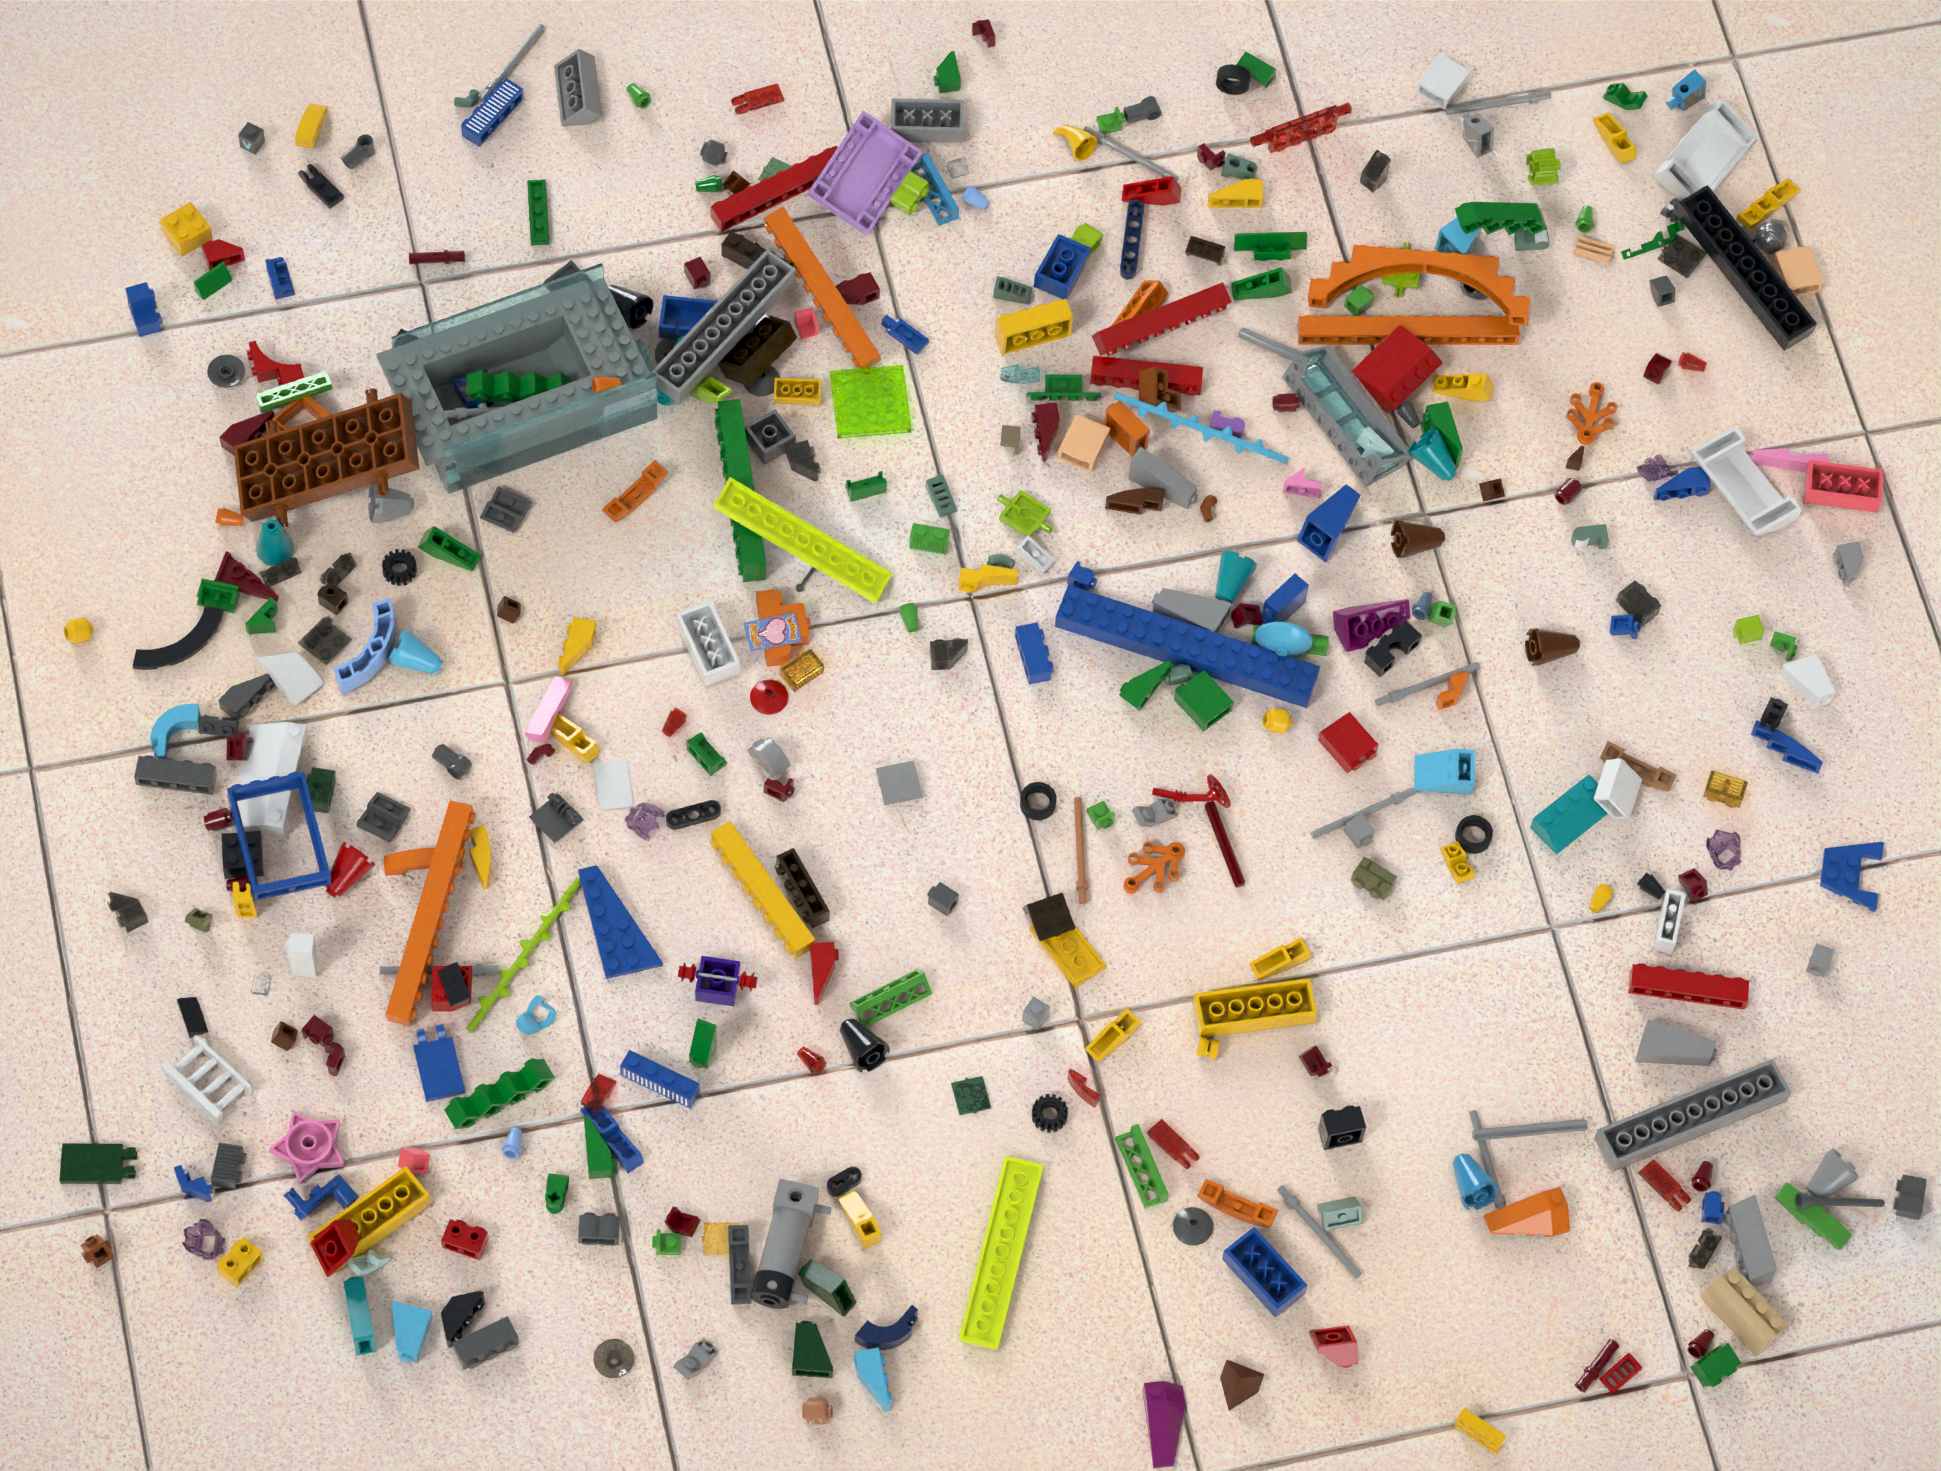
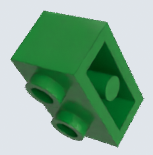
M1725 1343L1717 1346L1690 1367L1703 1387L1710 1385L1715 1387L1722 1382V1377L1735 1373L1737 1371L1736 1367L1741 1364V1361L1730 1344Z

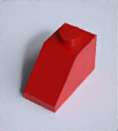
M211 240L201 245L209 271L221 262H224L227 267L245 261L243 248L223 240Z

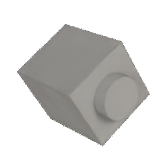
M1359 814L1346 823L1344 832L1354 845L1360 848L1363 845H1369L1373 841L1375 830L1365 817Z
M1816 943L1806 971L1817 977H1825L1835 950Z
M1033 997L1023 1011L1022 1022L1039 1031L1049 1016L1050 1006Z

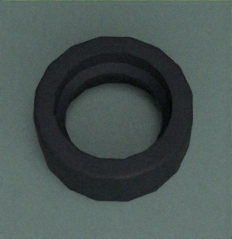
M1229 64L1221 66L1217 71L1216 86L1221 92L1226 94H1243L1249 90L1251 74L1245 67ZM1229 78L1237 79V80H1239V81H1232V80H1229Z
M1044 782L1028 784L1021 792L1020 808L1022 813L1032 820L1040 821L1047 819L1055 811L1056 793L1050 785ZM1032 793H1042L1049 798L1050 802L1047 808L1036 810L1027 804V798Z
M1477 815L1463 818L1455 832V840L1459 842L1465 852L1472 854L1485 851L1493 837L1491 824L1485 818ZM1468 826L1481 828L1485 832L1484 841L1480 843L1467 841L1463 837L1464 828Z

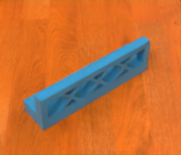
M929 154L921 155V162L915 164L911 172L915 173V170L922 168L925 173L923 177H919L932 185L929 196L923 199L938 226L958 219L959 207ZM932 196L940 199L939 205L931 203L930 199ZM939 210L947 212L949 216L940 219L938 215Z

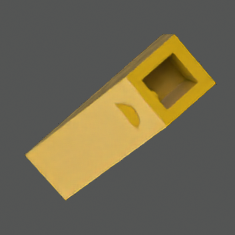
M1487 373L1435 376L1432 392L1473 402L1491 401L1494 384Z
M574 617L573 622L568 624V640H564L562 647L564 655L560 656L558 661L561 675H565L592 647L597 630L596 621Z
M856 1190L838 1197L837 1200L862 1249L864 1250L880 1243L882 1232Z

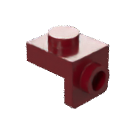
M1205 143L1198 146L1197 158L1210 171L1224 164L1226 155L1224 150L1215 155Z
M1317 1045L1312 1046L1298 1056L1310 1076L1321 1077L1328 1073V1068L1332 1066L1331 1062H1326Z
M673 1206L666 1217L665 1224L672 1233L693 1237L701 1220L698 1216L681 1213L677 1207Z

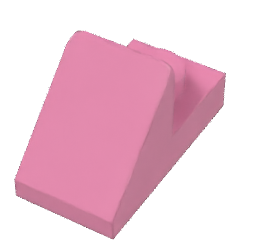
M1305 468L1284 481L1282 493L1320 498L1322 482L1304 480Z

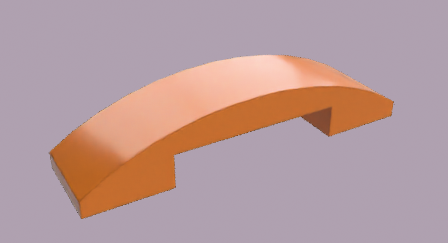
M654 460L642 471V476L619 498L614 497L602 509V512L615 523L623 519L655 491L667 476L668 471Z
M435 848L412 849L384 856L385 876L405 874L404 871L429 869ZM460 859L459 862L460 870L463 869V859Z
M1205 1179L1197 1195L1198 1198L1217 1210L1241 1221L1261 1227L1270 1228L1278 1213V1209L1261 1202L1258 1205L1224 1190V1186Z

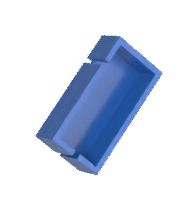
M663 295L659 321V338L675 340L676 337H685L718 301Z

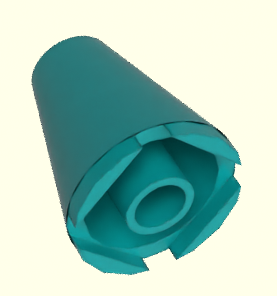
M1435 428L1420 436L1421 440L1418 443L1414 441L1408 448V452L1441 480L1449 481L1456 475L1457 468L1440 432Z
M270 519L262 525L256 544V553L258 558L266 565H283L285 561L291 559L294 552V544L277 520Z
M1223 551L1220 559L1215 598L1233 603L1256 570L1257 563L1247 556L1244 558L1239 557L1237 552Z

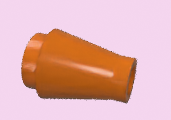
M597 376L592 379V390L599 395L621 388L620 378Z
M224 507L223 509L218 508L215 523L220 524V526H242L244 516Z

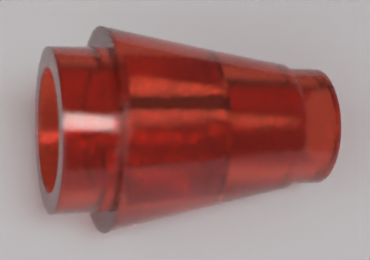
M1682 352L1678 361V366L1684 370L1704 372L1707 365L1706 361L1689 352Z
M674 708L673 711L669 712L661 732L671 737L686 722L687 715L680 709Z
M805 1046L799 1049L797 1056H799L810 1072L818 1074L825 1068L826 1061L823 1056Z

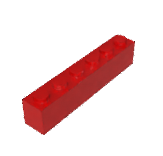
M1093 355L1090 384L1139 390V371L1158 367L1168 370V389L1194 396L1201 393L1203 367Z
M1638 963L1632 965L1628 993L1745 1010L1748 1003L1749 980H1744L1741 977L1728 978L1720 974L1707 975L1703 972H1686L1683 969L1672 970L1663 966L1651 967Z

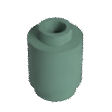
M1189 664L1175 665L1164 679V682L1168 683L1169 686L1188 682L1192 677Z

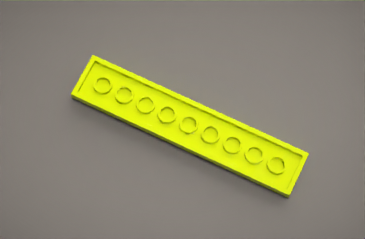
M731 477L727 480L712 506L714 509L875 604L893 574Z
M1009 1156L1004 1157L958 1341L998 1351L1044 1167L1043 1164Z

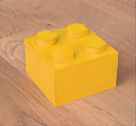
M192 202L160 219L163 234L181 257L213 239L210 225Z

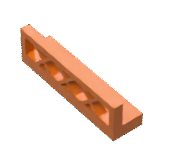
M1144 280L1111 326L1159 308L1169 293L1159 280Z

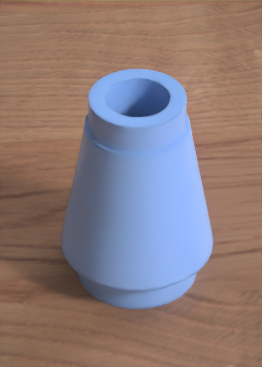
M969 186L962 196L966 203L983 210L990 203L976 187Z
M511 1128L502 1146V1154L506 1158L516 1159L521 1154L522 1131L520 1129Z

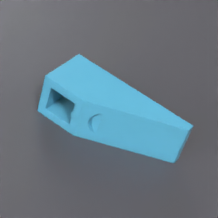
M879 1348L855 1351L854 1361L858 1379L884 1412H889L890 1404H893L891 1392H887L886 1385H889L888 1375L883 1373L882 1366H885L884 1354H880Z

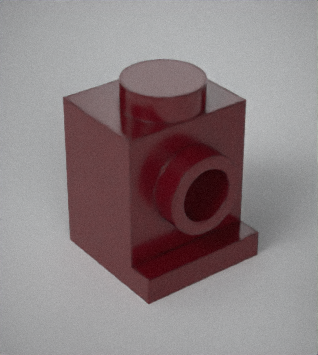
M315 1015L301 1029L303 1038L307 1039L308 1037L316 1045L320 1044L324 1047L325 1042L331 1043L334 1039L333 1028Z

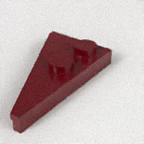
M225 552L214 581L239 586L241 593L267 600L271 597L276 602L279 601V596L276 595L272 588H268L261 582L259 577L246 569L245 565L236 561L231 556V553Z

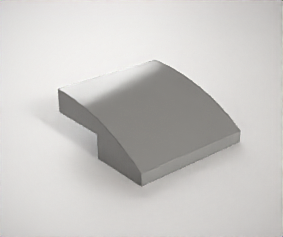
M914 761L876 768L884 805L922 798Z

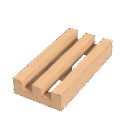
M1579 236L1574 254L1609 264L1614 245Z

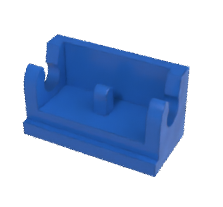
M284 258L265 259L266 270L275 300L295 295Z

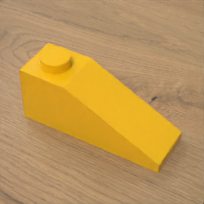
M1254 178L1244 179L1211 193L1208 197L1207 207L1262 208L1263 181Z

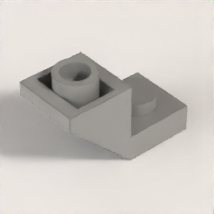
M1158 799L1149 807L1136 806L1132 809L1139 826L1153 827L1178 816L1174 803L1168 799Z
M702 1339L695 1343L688 1355L678 1360L673 1368L689 1380L697 1376L719 1351L710 1341Z

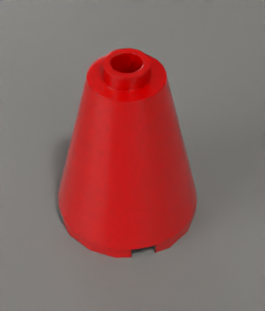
M346 842L341 844L330 870L331 885L325 886L327 888L325 892L334 898L336 895L341 897L375 865L373 861L370 864L367 861L369 857L352 845L347 848Z

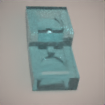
M1019 364L1001 368L1000 379L1004 382L1016 384L1040 382L1041 372L1039 366L1020 370Z

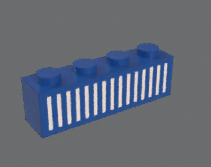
M507 78L502 83H498L491 95L488 94L484 102L474 109L472 115L462 122V136L480 147L524 99L523 88Z
M631 1050L628 1051L620 1065L621 1076L689 1109L692 1108L700 1093V1083Z

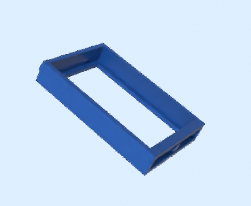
M292 772L287 776H273L268 780H254L249 784H235L227 788V798L254 901L331 885V874L304 772ZM298 789L319 872L258 885L237 801Z

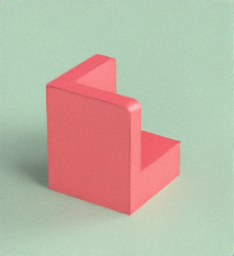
M813 308L795 311L794 321L801 339L819 335V324Z
M401 1147L398 1167L402 1169L406 1166L411 1173L427 1174L431 1154L420 1148Z

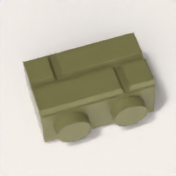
M1363 857L1351 877L1354 886L1359 889L1364 888L1369 891L1372 897L1385 900L1397 880L1396 875L1366 857Z

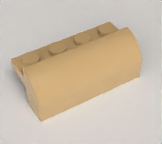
M1734 1266L1724 1275H1720L1705 1290L1701 1297L1707 1306L1755 1357L1771 1346L1773 1340L1789 1327L1784 1318Z

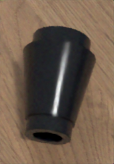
M1647 872L1637 883L1640 886L1639 889L1658 900L1666 892L1656 878Z

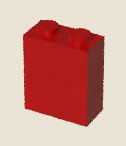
M1350 712L1323 729L1318 739L1346 773H1349L1351 770L1356 771L1362 766L1363 762L1372 760L1377 755L1379 745Z

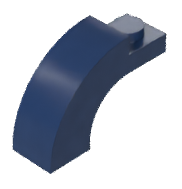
M911 1305L895 1324L886 1327L874 1325L867 1320L855 1334V1343L867 1349L879 1348V1350H889L902 1345L912 1336L911 1328L919 1319L918 1309Z

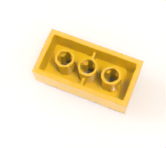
M1063 299L1054 300L1045 305L1040 304L1027 310L1022 309L1009 315H1001L996 318L995 339L1001 354L1005 355L1071 336L1073 314L1067 300Z

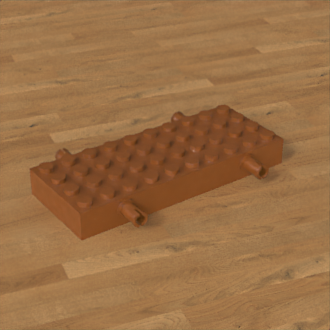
M370 388L365 391L367 404L279 432L277 421H267L265 423L267 436L233 446L241 515L253 522L276 514V520L285 528L289 526L287 511L374 483L377 484L378 496H385V492L386 495H389L388 479L420 469L411 400L402 393L378 400L377 389Z

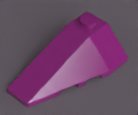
M1408 599L1354 606L1333 611L1334 630L1346 652L1366 647L1373 639L1380 638L1384 632L1393 629L1397 624H1402L1410 618Z
M1167 1381L1144 1383L1142 1393L1153 1468L1173 1467L1186 1405L1183 1386Z

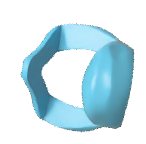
M536 995L531 1000L527 1011L517 1018L516 1026L524 1034H534L553 1023L556 1018V1011L550 1005L544 1003L542 996ZM538 1003L550 1011L543 1022H538L533 1017V1009Z

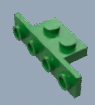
M1307 232L1236 233L1234 235V251H1252L1254 260L1259 261L1291 259L1290 250L1307 249Z
M1045 374V392H1027L1026 397H1031V400L1034 401L1042 400V397H1049L1050 401H1059L1060 397H1068V401H1079V397H1086V401H1097V398L1101 397V393L1082 392V375Z

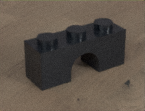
M1407 620L1402 624H1397L1393 628L1392 633L1388 636L1384 635L1375 647L1371 646L1365 652L1364 663L1381 677L1394 666L1395 657L1390 653V650L1400 649L1408 655L1420 645L1422 635Z

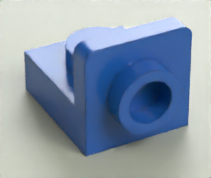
M1633 614L1611 616L1610 634L1612 636L1630 635L1632 639H1637L1638 632H1640V622L1636 620Z

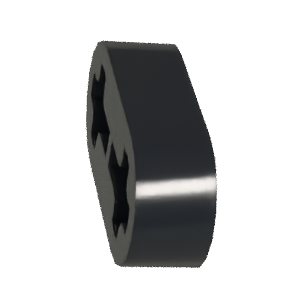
M849 1167L831 1177L827 1182V1192L833 1197H838L858 1186L862 1178L861 1171L857 1167ZM849 1174L856 1175V1180L853 1178L849 1179ZM832 1184L839 1185V1190L836 1188L832 1189Z

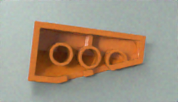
M1560 1187L1540 1192L1483 1216L1491 1234L1514 1235L1517 1233L1527 1234V1236L1538 1234L1545 1235V1237H1553L1570 1231L1568 1203Z

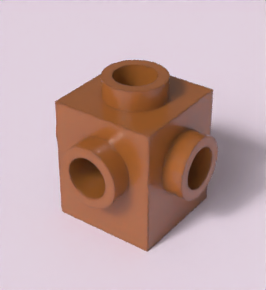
M98 1234L88 1237L85 1243L80 1245L84 1251L81 1255L86 1263L91 1262L96 1268L114 1258L110 1251L112 1247L106 1238L102 1239Z

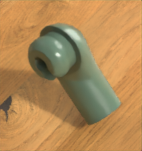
M992 554L988 557L986 564L996 566L997 563H1001L1012 569L1016 561L1004 554Z

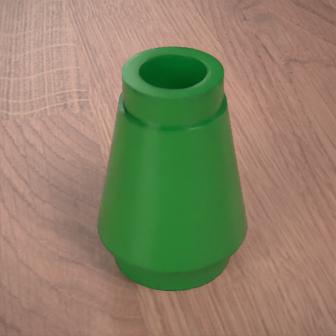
M716 174L695 181L697 192H718L723 190L721 176H716Z

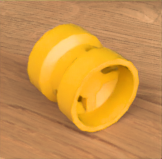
M1200 1036L1197 1056L1206 1055L1216 1060L1220 1040L1214 1039L1210 1041L1206 1037Z

